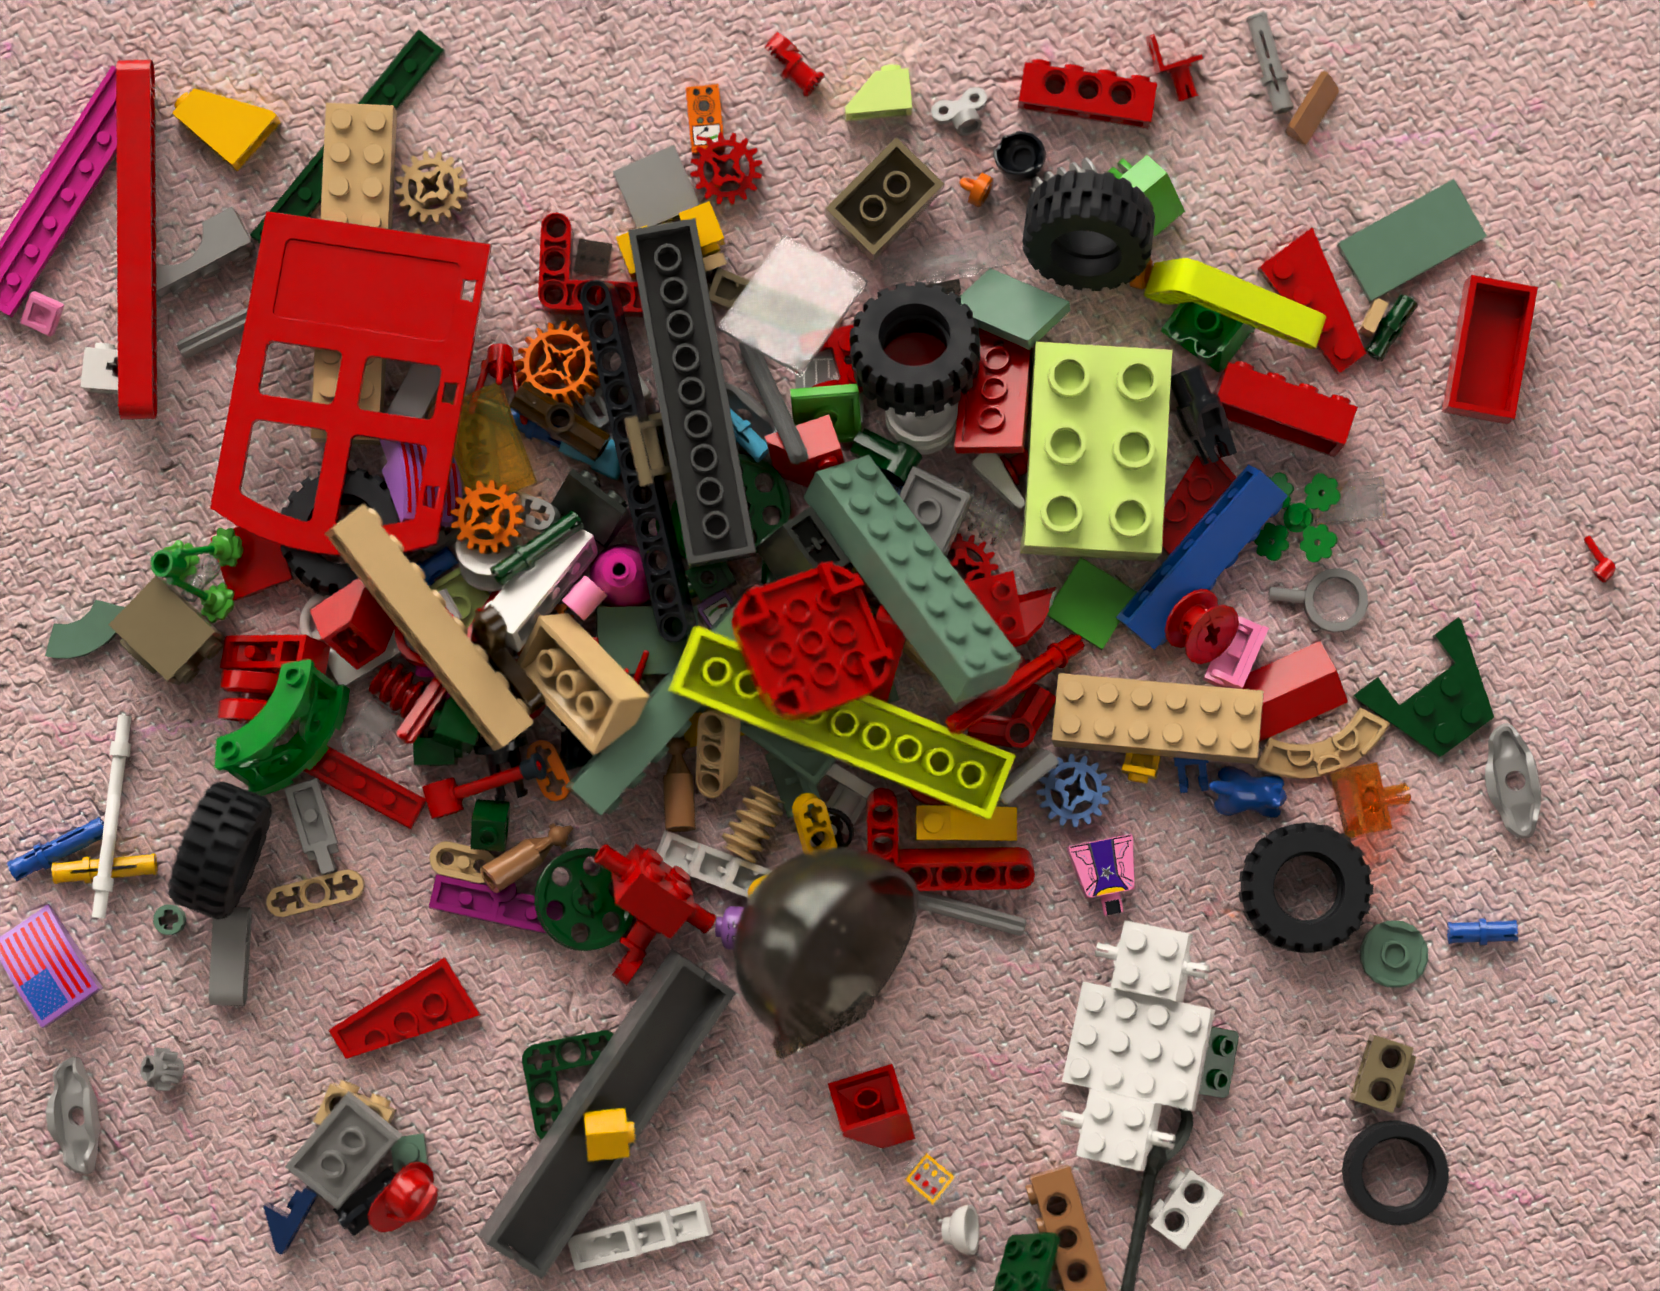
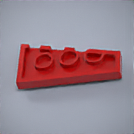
M444 957L328 1031L344 1057L348 1059L480 1016L481 1013L447 958Z

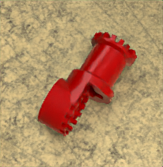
M776 32L764 46L767 52L771 50V56L775 54L774 58L779 59L778 61L786 66L780 75L781 78L784 80L789 79L803 91L802 95L806 98L815 91L814 85L818 87L819 84L817 83H821L825 74L821 71L816 72L802 61L803 56L798 53L799 50L789 39Z
M637 917V921L626 937H621L619 942L631 950H628L621 963L618 964V968L616 967L612 973L613 977L626 986L644 962L645 950L656 934H661Z

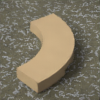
M1358 708L1354 717L1342 730L1321 742L1289 744L1268 738L1254 768L1270 775L1291 779H1307L1332 774L1346 768L1366 755L1384 735L1390 722L1362 708Z

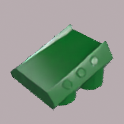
M1187 302L1178 305L1162 327L1161 332L1216 372H1221L1248 336L1254 332L1255 328L1196 303Z

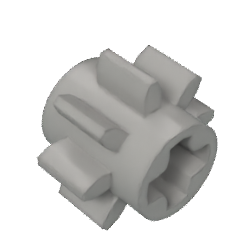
M155 1048L154 1056L147 1055L143 1059L141 1076L145 1081H148L147 1087H154L155 1090L170 1091L171 1083L178 1084L184 1074V1064L180 1058H177V1052H170V1049Z

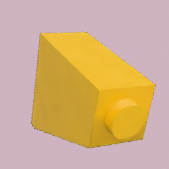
M196 88L190 93L185 92L175 102V110L172 112L182 125L237 172L282 123L279 117L271 110Z

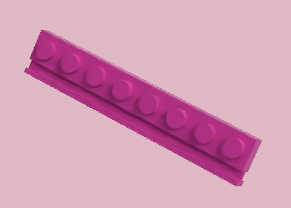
M113 65L0 240V311L11 318L17 312L117 155L116 67Z

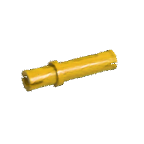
M156 853L151 855L122 856L113 859L112 867L136 865L137 867L112 869L111 878L158 874ZM88 856L83 857L82 861L53 862V883L84 881L85 884L93 883V878L97 876L98 870L73 872V870L98 868L99 859L92 860Z

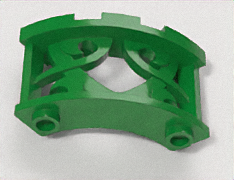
M310 659L282 664L275 690L261 712L242 728L216 739L215 768L219 771L226 770L247 785L248 791L261 796L289 786L293 783L292 779L306 768L311 770L328 751L329 747L326 745L335 729L340 730L346 715L350 689L344 684L337 685L315 668V663ZM300 718L299 730L286 744L273 748L275 742L285 733L292 722Z

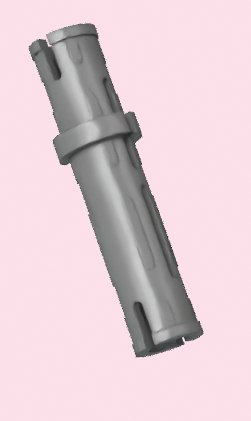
M1260 12L1247 17L1246 20L1250 27L1255 51L1263 73L1261 78L1262 85L1267 87L1273 113L1281 114L1294 108L1286 83L1288 75L1282 69L1267 19V12ZM1261 35H1264L1270 55L1269 59H1267ZM1270 68L1274 69L1279 92L1276 91Z

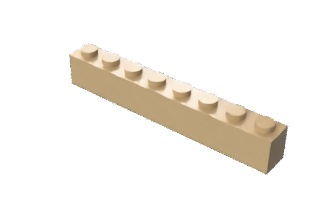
M365 504L361 505L324 534L494 751L503 748L534 723L529 716L531 712L528 706L521 699H516L508 689L510 685L507 679L500 672H495L487 662L489 658L486 652L479 645H474L466 635L468 631L465 625L457 617L453 618L445 608L446 602L440 593L428 587L424 581L425 575L420 567L407 560L402 553L404 548L399 540L393 535L389 536L381 526L383 522L378 513L372 508L368 509Z

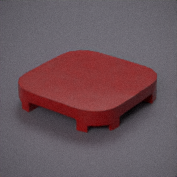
M833 562L820 563L818 567L761 587L758 585L745 593L734 608L731 620L734 637L760 699L766 708L777 717L791 721L806 719L859 700L877 691L889 676L891 663L894 660L892 648H886L861 589L864 582L858 573L854 575L844 567L833 565Z

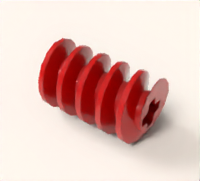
M388 662L371 682L369 692L373 695L380 693L379 700L383 703L391 701L390 709L394 712L401 709L400 717L405 720L423 694L422 690L425 681L421 680L413 685L412 680L415 674L412 671L403 677L401 673L404 665L401 663L392 668V662ZM444 698L441 704L438 706V710H442L446 698ZM432 717L430 718V720L428 721V723L425 725V727L423 728V730H425V729L430 725V722H431Z

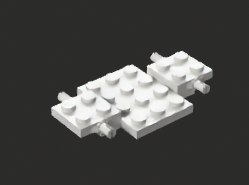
M1124 920L1121 939L1117 947L1101 943L1097 944L1096 948L1107 950L1108 953L1095 950L1096 957L1114 960L1115 968L1111 987L1082 982L1062 1080L1065 1083L1090 1088L1087 1105L1083 1113L1077 1114L1064 1110L1061 1116L1072 1118L1074 1121L1060 1119L1061 1125L1079 1128L1080 1139L1076 1156L1145 1171L1148 1153L1153 1145L1169 1148L1170 1150L1174 1147V1143L1165 1142L1162 1139L1175 1141V1135L1157 1132L1162 1104L1195 1111L1215 1009L1183 1003L1188 976L1207 980L1209 974L1197 972L1196 970L1210 972L1209 965L1191 962L1189 950L1193 934Z

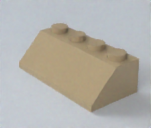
M569 613L540 615L517 660L520 667L543 694L546 705L592 754L600 753L637 723L650 697Z

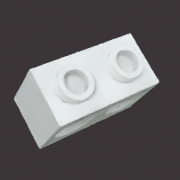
M1189 1168L1184 1173L1179 1170L1168 1184V1188L1171 1189L1170 1193L1164 1201L1159 1198L1149 1211L1151 1220L1148 1222L1150 1226L1183 1250L1187 1248L1224 1195V1193ZM1193 1183L1199 1184L1202 1189L1201 1197L1195 1202H1188L1184 1196L1186 1187ZM1173 1211L1179 1212L1182 1216L1180 1227L1175 1230L1167 1229L1164 1224L1166 1215Z

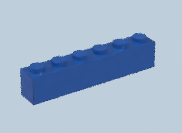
M1248 464L1116 618L1152 649L1155 650L1158 645L1164 644L1167 641L1165 626L1173 607L1185 595L1194 590L1207 589L1211 591L1216 584L1217 577L1224 569L1231 567L1236 562L1238 553L1247 543H1251L1258 537L1261 531L1260 528L1269 518L1274 517L1281 510L1283 501L1288 496L1261 470Z

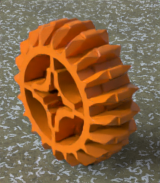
M564 321L560 323L557 330L553 323L550 322L547 325L548 331L545 333L540 328H536L535 333L538 337L533 340L531 337L526 336L525 341L529 347L518 348V353L523 358L515 360V366L517 369H520L515 375L516 379L523 382L521 386L527 382L557 402L568 404L572 409L574 407L573 402L576 400L580 405L585 406L586 401L583 396L587 393L589 396L595 397L596 392L592 385L601 386L588 330L581 333V327L578 324H574L569 329L568 324ZM560 344H570L576 346L577 348L573 350L571 347L565 351L557 350L554 346ZM545 352L546 360L544 364L538 368L539 371L536 373V366L538 360ZM555 356L560 363L563 362L567 377L561 371H558L557 363L554 360ZM585 360L584 371L580 378L575 381V372L582 366V361ZM556 382H561L567 386L563 389L543 387L545 384L550 386Z

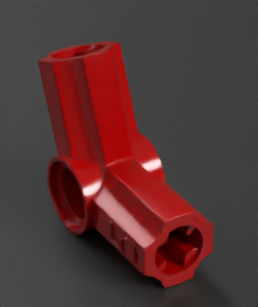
M1033 684L1028 688L1011 718L987 715L968 728L967 736L989 745L1009 747L1015 750L1024 749L1033 741L1034 736L1056 701V696L1041 686ZM1022 725L1027 729L1028 738L1025 742L1016 743L1011 739L1010 729L1012 726Z

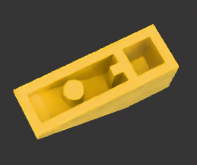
M917 805L915 807V841H1017V807H995L991 819H983L953 806Z

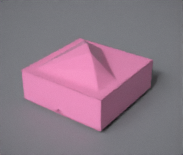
M33 291L29 294L20 323L51 337L55 334L65 304Z

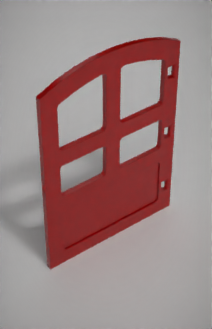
M266 211L210 508L235 525L263 539L311 553L341 556L324 533L335 526L338 521L353 439L357 436L421 445L426 447L427 453L415 517L409 521L381 526L389 536L393 535L399 540L404 548L402 553L437 545L491 254V244ZM465 281L476 282L472 302L462 299ZM276 342L340 352L342 360L334 401L330 404L261 394L260 388L268 346ZM375 357L441 368L433 417L421 419L360 409L359 402L367 361ZM446 384H457L453 405L443 402ZM257 421L327 432L311 520L304 522L286 516L242 494L241 488L253 425ZM427 487L438 488L435 508L424 506Z

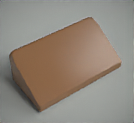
M1325 70L1321 71L1285 129L1286 135L1303 145L1309 142L1339 93L1338 86Z

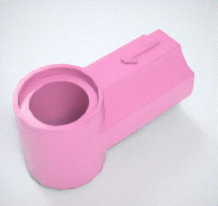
M584 576L578 583L573 584L562 601L585 621L607 595L587 576Z

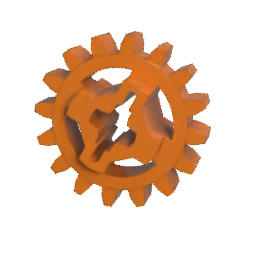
M480 480L476 481L477 490L475 491L466 486L464 488L467 495L465 499L461 497L455 498V501L460 504V508L451 510V514L458 517V521L452 523L451 527L461 529L456 538L461 542L469 539L466 548L472 551L479 545V552L484 555L487 554L489 547L496 554L500 553L501 544L511 548V536L518 538L522 536L516 530L517 525L526 524L525 520L518 518V514L525 511L524 506L515 505L520 498L519 495L513 493L508 496L510 487L503 484L498 490L497 482L494 480H490L488 488H485V485ZM495 495L501 499L490 503L483 500L482 496ZM471 506L472 515L471 519L467 522V513ZM486 510L493 513L491 516L493 522L491 524L482 522L485 520L483 513ZM508 513H510L509 524L507 528H505V516ZM483 532H490L495 538L483 540L476 536L481 535Z

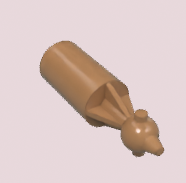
M672 737L666 745L672 758L667 773L663 776L665 831L688 832L696 829L694 779L682 756L686 749L690 747V743L682 737L679 739Z
M552 823L548 826L550 828L548 837L524 839L480 868L485 883L494 893H499L542 865L553 845L560 846L561 849L568 846L566 844L568 835L573 830V827L571 825L564 827L556 826L555 823Z

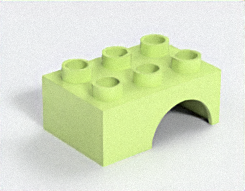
M1036 342L1032 352L1029 387L1027 485L1020 554L1154 562L1162 554L1172 350Z

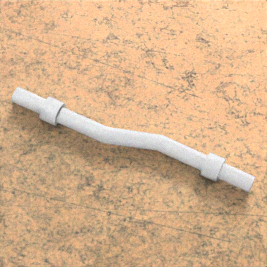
M118 715L115 741H111L109 755H113L102 844L98 874L94 876L92 890H95L92 917L106 919L109 892H113L114 878H111L126 757H130L132 745L128 743L132 716Z

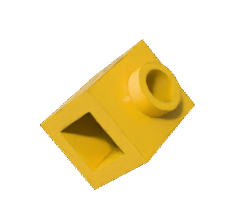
M625 1108L584 1112L588 1161L630 1157L629 1143L635 1142L634 1122H627Z

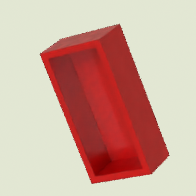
M1471 275L1464 282L1442 406L1443 413L1507 425L1515 419L1538 287Z
M1235 361V364L1231 362L1227 364L1219 378L1215 394L1219 395L1228 421L1331 457H1335L1344 447L1358 408L1350 404L1351 400L1335 394L1331 395V397L1318 393V388L1309 384L1300 383L1297 386L1286 382V377L1274 372H1268L1267 375L1254 371V366L1246 362Z

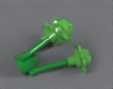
M223 528L217 529V535L213 536L212 542L208 546L194 548L190 543L184 545L181 540H177L172 546L155 552L151 557L152 572L156 576L166 578L168 585L178 586L199 597L201 604L204 606L201 614L207 616L212 623H215L218 619L224 620L233 610L234 591L228 589L224 583H220L217 587L211 586L209 591H202L184 580L187 576L197 573L195 565L200 562V558L197 555L210 554L214 558L219 559L221 567L226 565L236 566L237 559L242 557L243 547L242 539L235 535L233 528H228L227 530Z

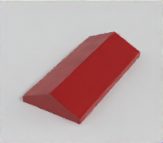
M1321 641L1249 672L1242 688L1263 691L1259 742L1348 703L1338 672Z

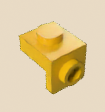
M1126 753L1121 770L1124 774H1128L1127 780L1147 784L1148 778L1156 780L1161 756Z

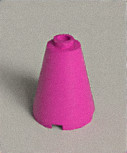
M616 544L598 554L592 563L589 579L607 595L601 602L607 607L641 606L650 598L639 547L631 544ZM626 568L624 575H614L618 569Z

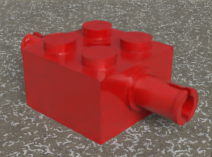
M606 843L596 853L594 862L612 872L615 903L667 938L671 939L685 921L699 929L703 934L707 933L713 926L716 915L694 902L688 873L679 866L671 867L665 863L660 854L651 848L645 850L638 844H635L630 852L624 856Z

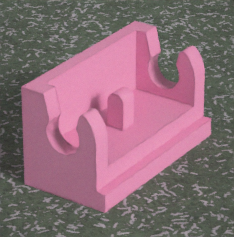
M1238 616L1239 625L1236 636L1230 646L1219 657L1210 662L1202 680L1217 687L1242 689L1268 632V627Z

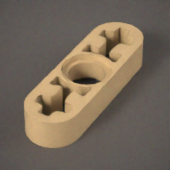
M342 870L276 887L267 895L266 905L273 915L288 917L357 899L365 889V881L357 871ZM349 875L351 880H357L358 886L353 887V894L349 895L347 890L335 891L337 899L331 900L332 889L327 882L328 879L333 878V885L344 883V877ZM318 883L325 889V897L319 903L310 902L306 896L307 888L311 884ZM300 887L299 896L304 907L298 908L299 901L288 903L286 906L287 910L284 912L281 907H275L274 901L279 899L278 893L283 892L285 897L295 896L297 893L294 888Z

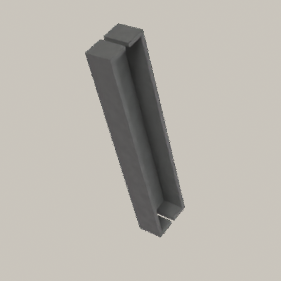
M674 949L670 950L479 1232L486 1245L510 1260L514 1259L518 1265L537 1277L544 1278L624 1159L588 1161L584 1112L625 1108L627 1122H634L636 1141L736 992ZM635 1142L629 1143V1150Z

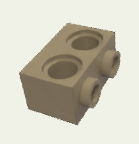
M1369 1034L1349 1099L1391 1113L1394 1112L1395 1107L1400 1108L1406 1089L1402 1088L1405 1074L1411 1075L1416 1061V1056L1412 1055L1414 1048ZM1392 1048L1396 1051L1398 1060L1393 1067L1387 1068L1382 1063V1054L1387 1049ZM1383 1081L1388 1089L1387 1095L1382 1100H1375L1371 1094L1372 1086L1376 1082Z

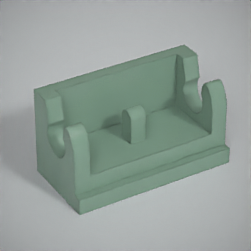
M770 752L765 755L780 799L786 803L783 804L787 818L794 817L792 806L796 798L801 794L809 792L820 798L815 785ZM812 804L808 805V811L815 806Z

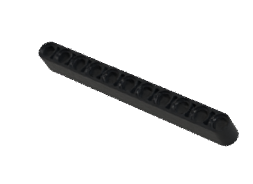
M591 280L582 287L581 302L657 628L660 636L666 641H686L689 639L693 627H696V619L662 475L652 477L653 483L648 484L652 491V497L648 503H645L641 498V491L644 486L639 484L637 471L633 464L629 438L625 429V418L638 416L639 422L649 421L620 294L618 289L611 283ZM602 287L606 297L604 302L598 305L595 301V293ZM610 320L613 324V332L610 337L606 338L603 335L602 328ZM617 353L621 358V365L614 371L610 366V360ZM625 386L629 392V397L624 404H621L618 399V392ZM653 518L660 525L659 533L656 536L649 532L648 527ZM661 551L666 554L668 561L664 569H660L656 563L657 555ZM668 584L675 590V598L672 602H668L664 597V590ZM676 617L683 624V630L680 635H676L672 630V622Z

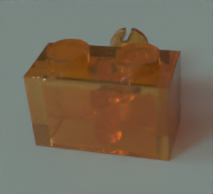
M1377 762L1348 767L1330 774L1343 831L1351 839L1376 835L1393 829L1388 807L1410 803V793L1397 795L1409 790L1406 783L1383 787Z

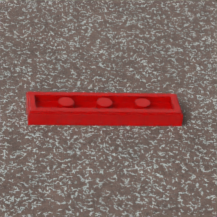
M328 745L326 746L329 749L311 770L307 768L303 770L411 830L426 804V799Z

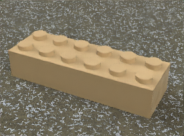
M1058 673L1052 742L1054 747L1257 765L1263 691Z

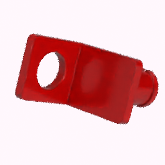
M1155 34L1146 36L1145 40L1155 73L1158 74L1167 71V74L1171 73L1178 102L1199 96L1190 67L1193 62L1203 59L1202 54L1164 66Z

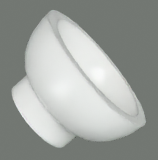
M965 1205L956 1209L951 1217H944L942 1221V1238L946 1245L952 1244L957 1251L967 1255H974L979 1244V1221L973 1205Z

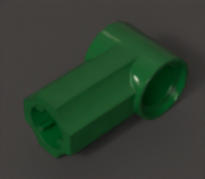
M866 428L858 432L850 450L851 456L855 458L869 455L887 480L898 486H904L912 466H918L922 460L920 452L911 445L901 441L895 444Z

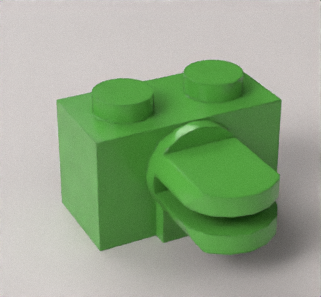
M1148 155L1134 166L1122 158L1117 163L1120 171L1115 167L1107 171L1114 174L1115 178L1121 179L1123 177L1129 180L1132 187H1139L1145 194V197L1150 200L1153 212L1155 213L1154 237L1185 212L1168 173Z

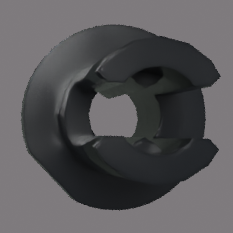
M479 732V739L473 748L476 755H486L489 774L493 775L501 772V763L510 762L511 768L520 765L521 756L519 748L526 745L528 739L526 733H520L506 746L494 751ZM524 779L514 782L517 798L528 794V789L524 787ZM504 785L495 788V800L505 801Z

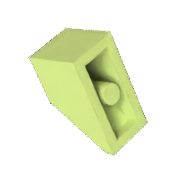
M892 64L882 66L881 71H875L846 105L845 121L912 115L909 68L901 69V65Z

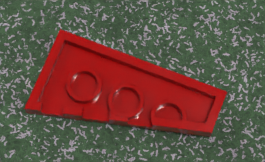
M1313 227L1258 267V270L1276 294L1326 315L1317 348L1337 375L1366 355L1364 346Z

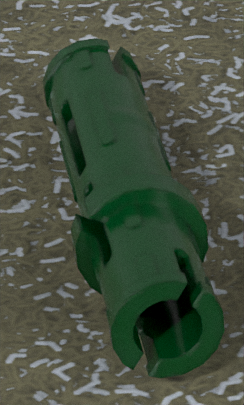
M571 510L567 515L525 545L514 547L512 554L490 568L491 574L496 573L493 576L494 579L501 586H504L523 570L529 571L534 568L537 560L578 531L584 529L582 522L577 523L581 521L580 517Z

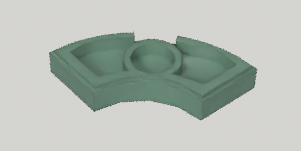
M95 600L91 610L80 620L69 624L54 623L45 656L56 659H73L89 655L105 644H108L117 635L109 624L125 607Z

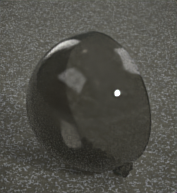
M840 847L809 851L777 866L761 880L746 901L736 926L733 944L736 977L742 995L753 1014L764 1027L775 1035L772 1046L775 1048V1054L779 1059H784L844 1029L846 1026L864 1019L867 1011L872 1009L876 996L886 985L898 966L915 927L919 897L913 878L883 857L863 850Z

